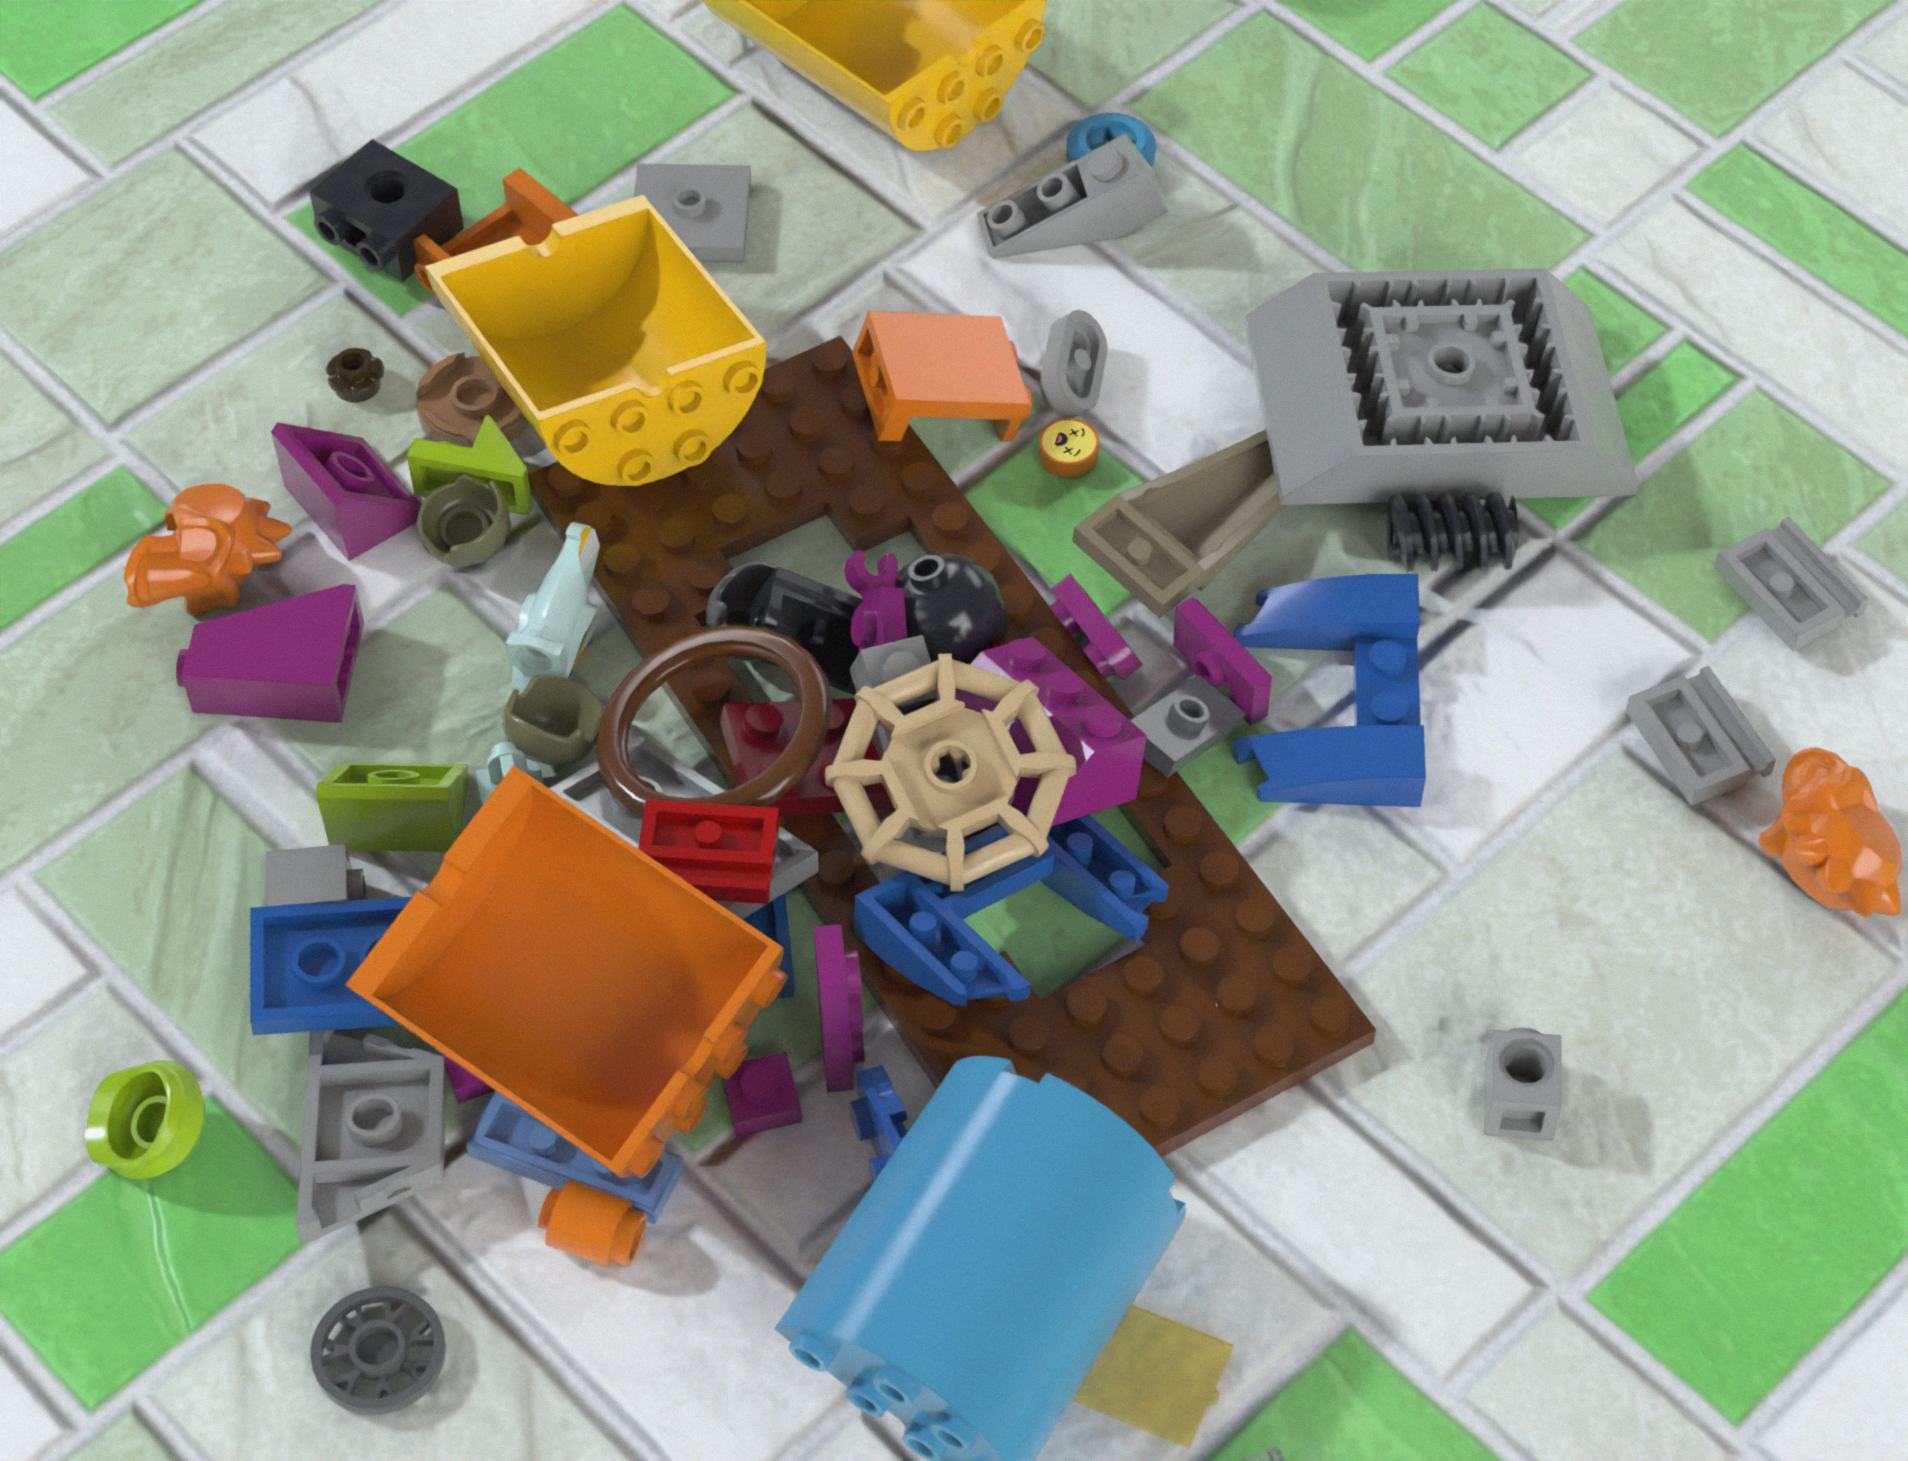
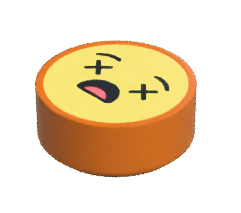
M1064 418L1051 422L1042 430L1039 437V460L1048 472L1065 478L1078 477L1091 471L1098 461L1099 437L1095 429L1088 423L1078 419Z

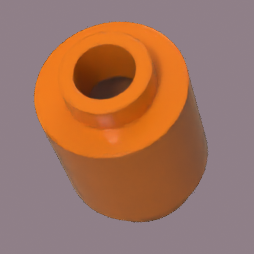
M569 1179L562 1190L552 1188L547 1194L540 1211L538 1228L547 1230L545 1244L549 1247L608 1268L614 1262L628 1267L632 1263L642 1241L647 1223V1213L634 1209V1202L632 1200Z

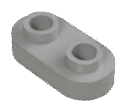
M1075 310L1052 324L1041 372L1040 389L1043 400L1048 407L1066 418L1076 417L1097 404L1106 363L1108 346L1105 334L1097 320L1085 311Z

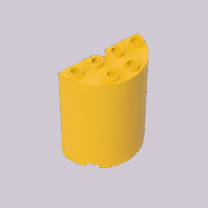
M702 0L707 9L726 24L909 149L916 151H932L943 147L946 149L952 148L963 136L982 121L989 122L994 119L1003 106L1004 96L1018 78L1030 53L1040 45L1045 34V26L1042 24L1046 0Z
M644 195L552 224L550 235L538 245H526L518 235L425 266L429 282L440 302L552 455L566 469L583 479L605 485L640 486L669 477L690 466L701 464L738 426L749 410L762 384L766 363V341Z

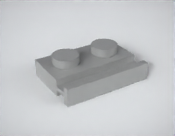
M1789 516L1781 520L1779 527L1771 531L1765 528L1718 553L1715 564L1716 571L1792 652L1842 626L1843 620L1854 615L1857 618L1864 613L1868 598Z
M1709 666L1701 668L1699 675L1687 679L1683 675L1629 696L1626 713L1691 806L1746 785L1751 777L1761 774L1764 778L1772 774L1776 759Z

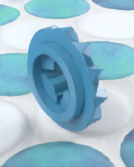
M1120 113L1096 114L1081 120L1071 129L1066 141L1067 161L1073 162L1103 146L1105 141L1110 142L1126 133L1149 165L1154 166L1156 140L1149 127L1134 117Z

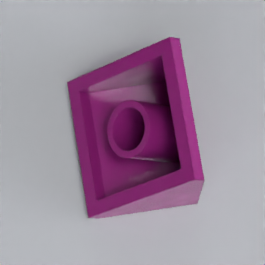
M276 423L271 434L284 487L348 561L417 522L421 503L363 437Z

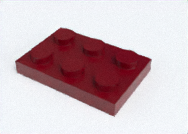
M854 698L832 699L829 732L818 758L799 783L777 802L768 806L779 808V816L845 812L835 789L827 786L825 783V769L832 765L857 704ZM800 701L724 704L719 722L739 786L760 775L780 757L789 745L799 725ZM870 740L863 759L881 761L872 740ZM882 783L863 786L875 811L895 809Z

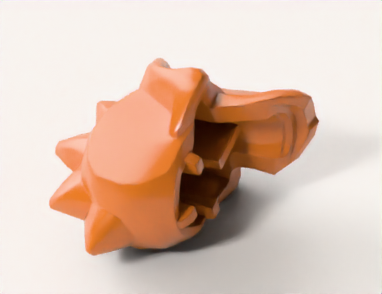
M201 484L189 487L176 495L172 501V508L165 511L167 531H174V533L168 536L145 535L132 549L124 569L123 580L127 583L128 588L126 602L133 607L145 608L167 599L184 596L183 605L185 611L192 616H198L216 609L235 607L241 597L240 585L253 572L255 566L268 564L282 557V552L275 543L290 535L292 528L287 523L267 517L271 507L268 501L246 497L238 489L226 484Z
M1806 748L1794 754L1788 762L1782 778L1784 805L1774 824L1762 832L1758 842L1763 853L1767 857L1780 859L1792 880L1806 894L1826 908L1840 911L1853 910L1864 917H1870L1873 911L1891 916L1900 914L1901 902L1897 879L1902 865L1901 844L1888 821L1878 811L1875 795L1866 775L1859 768L1849 766L1838 754L1821 748Z

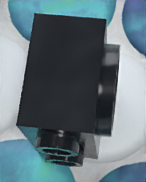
M373 139L309 191L315 217L314 225L325 241L335 246L340 245L359 256L371 269L375 271L382 270L402 283L415 272L414 266L417 264L413 243L414 239L425 234L440 247L464 229L458 189Z

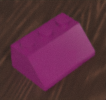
M1034 637L1017 639L1009 644L979 653L970 664L971 666L1019 682L1029 679L1039 687L1037 694L1039 701L1066 753L1074 756L1076 759V774L1068 779L1051 827L1136 799L1147 735ZM956 688L955 700L964 702L967 709L979 713L982 712V709L993 712L999 702ZM1019 718L1006 726L1020 755L1036 752ZM965 760L961 762L963 770L969 768ZM1020 777L1015 789L1014 799L1010 806L1023 813L1025 817L1040 781L1038 778Z

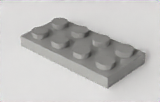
M639 736L627 743L631 765L638 777L653 790L667 796L683 798L712 796L725 792L724 789L643 736ZM598 760L549 788L638 849L643 818L631 813L612 797L600 776ZM780 826L773 879H771L770 902L818 873V851ZM716 901L741 919L746 918L766 905Z

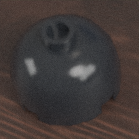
M957 553L929 554L915 559L898 571L895 588H903L907 638L923 635L931 663L938 660V654L951 653L953 660L970 665L979 655L980 650L989 645L994 638L997 647L1005 639L1010 619L1000 588L993 575L971 557Z

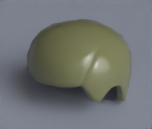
M464 474L455 483L438 487L422 502L416 522L426 551L440 562L456 567H467L488 561L504 546L511 528L508 505L498 485L494 481H490L489 484L481 482L469 474Z
M536 675L530 679L521 694L517 690H513L503 711L502 727L508 741L514 743L516 748L521 750L527 759L559 767L581 760L590 753L598 739L600 720L605 708L603 701L584 685L564 677Z

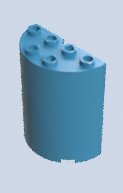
M990 1056L963 1058L955 1062L774 1329L791 1342L789 1350L797 1360L813 1370L829 1372L847 1387L846 1396L859 1409L875 1417H882L886 1410L896 1416L905 1426L904 1435L902 1436L904 1443L920 1457L929 1461H1035L1182 1226L1186 1215L1185 1202L1172 1197L1169 1188L1176 1178L1161 1156L1128 1123L1093 1097L1048 1073L1044 1075L1040 1083L1018 1076L1011 1060Z

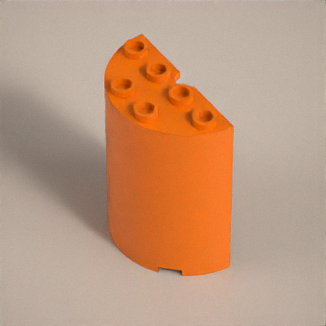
M513 765L443 856L442 865L433 880L423 890H417L345 985L620 1178H626L635 1174L642 1179L656 1164L666 1143L677 1130L687 1136L700 1122L710 1104V1101L705 1099L704 1095L717 1077L721 1076L728 1080L739 1068L750 1049V1046L743 1042L748 1029L760 1008L766 1009L777 997L788 975L779 969L784 953L782 946Z

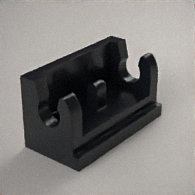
M778 566L753 598L748 626L766 628L793 639L814 655L827 675L829 686L852 695L856 694L850 667L859 654V646H856L852 641L851 621L856 608L863 602L862 598ZM756 658V659H759V660H762V661H764V662H767V663H770V664H772V665L777 666L776 664H774V663H772V662H769V661H767V660H764V659H762V658Z

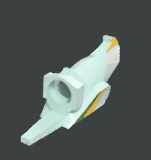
M572 522L566 531L567 538L556 562L545 576L538 592L531 593L526 597L521 607L517 633L510 632L505 643L509 665H513L512 689L519 690V694L524 691L530 679L536 675H550L569 679L595 631L598 608L589 602L588 592L600 544L595 529L589 525Z

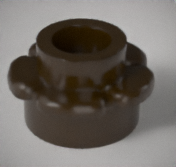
M362 348L346 349L331 358L326 366V373L329 375L327 379L328 385L339 398L353 403L363 402L375 396L381 387V378L384 376L385 371L382 360L378 357L373 358L369 350Z

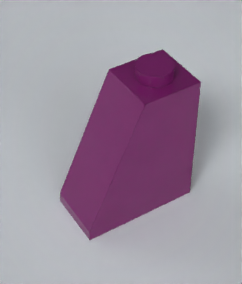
M343 584L195 624L189 648L180 650L176 663L177 684L180 687H185L192 712L341 723L364 627L356 585Z

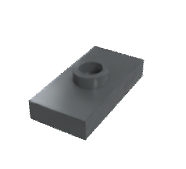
M1197 675L1130 721L1147 735L1143 758L1168 778L1237 730L1246 713L1201 676Z

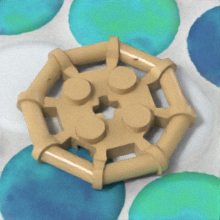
M951 653L938 654V660L872 689L868 686H863L854 695L857 704L832 765L825 769V783L827 786L835 789L863 846L861 856L871 865L879 861L949 885L950 892L964 891L965 884L1030 855L1040 857L1049 848L1046 839L1068 779L1076 774V759L1074 756L1066 753L1037 697L1039 687L1029 679L1019 682L953 660ZM956 688L999 702L993 712L982 709V712L979 713L967 709L964 702L955 700ZM937 689L939 699L937 702L905 716L897 708L901 704ZM1019 718L1036 752L1020 755L1006 726ZM877 724L892 732L891 742L887 752H884L881 761L863 759ZM949 755L954 763H960L965 760L969 768L962 772V780L956 783H950L947 779L939 780L934 775L940 770L939 758ZM1020 777L1038 778L1040 781L1025 817L1023 813L1010 806L1014 799L1015 789ZM877 783L883 784L896 811L887 817L882 824L863 786ZM997 822L1009 834V836L964 855L965 845L963 837ZM909 826L917 828L921 834L929 838H946V856L899 839Z

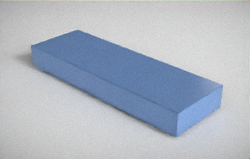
M497 1091L492 1096L466 1144L469 1157L553 1188L562 1190L565 1183L572 1179L632 1200L634 1202V1209L647 1213V1222L654 1225L658 1221L684 1169L683 1156L663 1150L656 1164L644 1178L641 1179L635 1174L626 1178H620Z

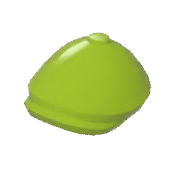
M167 1060L146 1062L139 1066L120 1070L106 1077L100 1082L93 1095L87 1119L86 1149L92 1161L101 1167L111 1168L121 1176L130 1179L156 1177L184 1162L196 1149L205 1125V1104L196 1078L186 1067Z

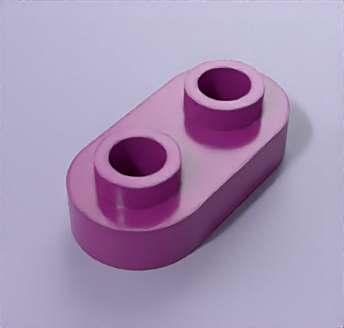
M1071 573L1051 588L1058 599L1049 606L1071 635L1082 629L1088 636L1091 643L1082 650L1105 678L1116 671L1122 680H1125L1143 665Z

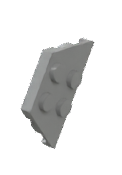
M334 1030L310 1031L296 1221L300 1242L314 1241L444 1181L447 1070L443 1056L418 1048H400L392 1040L370 1033L366 1035L363 1041L335 1033Z

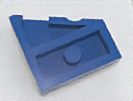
M883 1065L856 1072L858 1099L848 1102L852 1124L858 1140L861 1142L870 1139L876 1154V1158L869 1159L873 1182L908 1133L904 1121L908 1120L906 1110L899 1096L896 1095Z

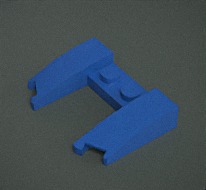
M1363 574L1329 577L1259 590L1256 595L1255 604L1262 608L1251 624L1238 623L1234 629L1233 637L1244 648L1353 651L1354 726L1309 728L1234 738L1233 758L1236 763L1240 765L1256 759L1268 778L1267 781L1257 787L1256 796L1259 801L1421 807L1426 780L1424 725H1421L1417 640L1420 626L1418 574Z
M1088 814L1052 826L1046 839L1049 848L1040 857L1030 855L964 885V891L950 892L949 885L904 871L856 895L854 935L883 961L913 983L958 1007L967 1006V1000L1003 995H1006L1009 1001L1023 1000L1030 997L1031 983L963 920L964 918L1040 880L1044 885L1086 915L1136 941L1144 935L1148 928L1149 917L1143 915L1150 902H1164L1166 900L1169 885ZM1000 824L964 841V855L1009 836V834ZM944 851V852H942V853H940V854L946 856V851Z

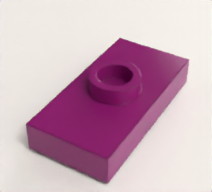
M1191 597L1176 606L1173 645L1192 664L1196 676H1201L1246 713L1244 720L1250 726L1268 716L1272 676L1198 599Z

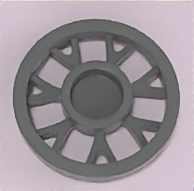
M384 1286L366 1288L354 1292L334 1304L318 1323L310 1348L312 1369L320 1388L326 1396L344 1409L368 1415L398 1411L420 1399L436 1382L443 1368L446 1356L444 1331L434 1309L425 1300L410 1291ZM384 1302L385 1320L377 1319L364 1323L362 1306ZM391 1303L401 1305L396 1311H391ZM412 1309L422 1316L424 1320L410 1333L404 1335L397 1324ZM356 1310L355 1319H350L346 1316ZM337 1323L354 1331L348 1346L328 1339L329 1334ZM431 1328L433 1335H423ZM434 1345L430 1361L407 1359L408 1348ZM324 1347L334 1351L323 1356ZM351 1359L354 1370L331 1381L325 1372L324 1366ZM400 1371H404L413 1379L414 1383L396 1394L390 1386L388 1379ZM424 1371V1373L421 1376H419L418 1372ZM363 1378L378 1381L373 1399L353 1396ZM344 1386H347L345 1392H344L343 1390H341L340 1388H342V1387H344Z

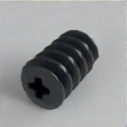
M1490 492L1486 496L1482 508L1475 493H1465L1457 509L1452 495L1441 493L1433 510L1427 495L1416 494L1409 511L1402 495L1392 494L1390 496L1387 507L1388 557L1391 562L1394 555H1400L1406 572H1413L1418 554H1425L1430 570L1438 571L1442 555L1449 553L1456 571H1462L1467 553H1474L1479 569L1487 570L1492 552H1498L1504 569L1511 570L1518 544V519L1514 496L1510 497L1506 507L1501 493Z

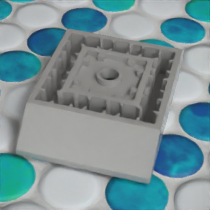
M1546 268L1313 273L1251 311L1245 317L1244 324L1281 505L1388 502L1392 494L1402 495L1404 501L1409 502L1413 500L1416 494H1425L1429 501H1437L1441 493H1449L1454 500H1461L1465 493L1472 492L1481 500L1486 499L1490 492L1501 493L1503 499H1510L1511 496H1514V499L1627 496L1637 495L1639 491V483L1590 307ZM1451 363L1461 373L1445 372L1436 364Z

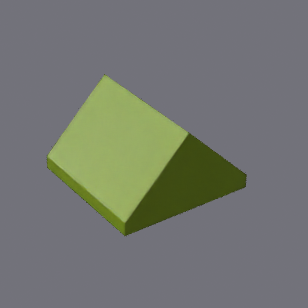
M341 762L316 785L317 801L329 845L346 844L347 850L447 852L462 832L468 784V764Z

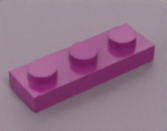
M841 924L813 927L820 1034L827 1093L854 1090L853 1064L865 1063L862 1032L863 1013L860 994L862 986L858 950L844 951Z

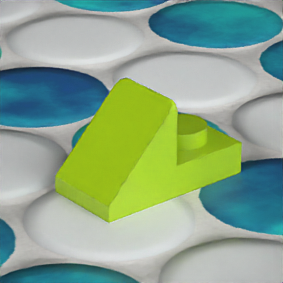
M490 415L485 416L472 448L458 446L447 441L435 442L419 438L413 439L407 453V461L414 495L428 497L438 487L455 483L464 474H469L487 484L490 481H494L506 499L509 512L530 515L533 504L527 468Z

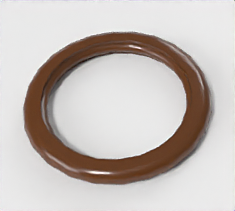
M732 625L707 628L680 637L646 657L627 674L611 695L600 720L596 753L600 776L612 797L631 813L642 818L646 799L768 807L777 802L802 780L820 754L829 732L832 696L827 675L814 655L800 644L785 635L766 628ZM730 656L762 658L776 664L788 674L797 688L800 700L799 725L793 739L780 757L760 775L737 788L712 796L693 798L667 796L653 790L638 777L629 759L627 747L629 729L636 713L648 697L669 678L690 666L714 658Z

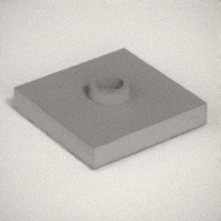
M637 165L634 197L644 195L699 262L744 263L751 190L750 166Z

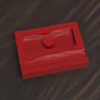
M646 799L638 849L714 901L769 904L771 879H773L780 826L779 808Z

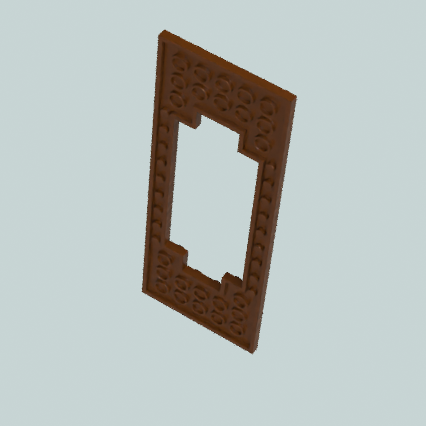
M841 335L766 368L756 397L741 422L710 453L708 458L699 465L690 466L669 477L640 486H615L595 483L570 472L559 461L528 474L531 496L563 543L567 538L566 531L572 522L589 525L595 529L600 548L591 584L643 660L654 651L680 637L704 630L702 627L707 625L706 609L709 596L717 583L733 570L727 560L827 515L853 552L856 550L865 552L909 531L927 555L957 553L971 557L993 575L1000 588L1010 619L1005 637L1006 644L1017 639L1034 637L1129 720L1135 717L1088 658L1075 638L1053 613L1048 603L912 427L908 424L901 441L878 440L852 350ZM723 657L714 658L690 666L669 678L661 686L730 788L734 789L739 787V782L719 721L724 704L755 702ZM1144 758L1136 799L1116 806L1164 868V870L1156 874L1169 885L1168 897L1164 902H1150L1143 915L1148 916L1149 920L1148 928L1140 938L1144 943L1143 947L1042 999H1039L1031 987L1030 997L1023 1000L1009 1001L1007 996L1003 995L967 1000V1006L958 1007L913 983L883 961L854 935L855 896L880 884V881L833 814L779 816L781 828L818 851V873L798 884V888L824 926L841 924L844 951L858 950L862 982L936 1090L955 1062L960 1059L972 1056L1011 1060L1018 1076L1040 1083L1044 1075L1048 1073L1093 1097L1136 1130L1162 1158L1374 1043L1376 1028L1180 774L1176 771L1167 778ZM1007 952L1000 953L1022 975Z

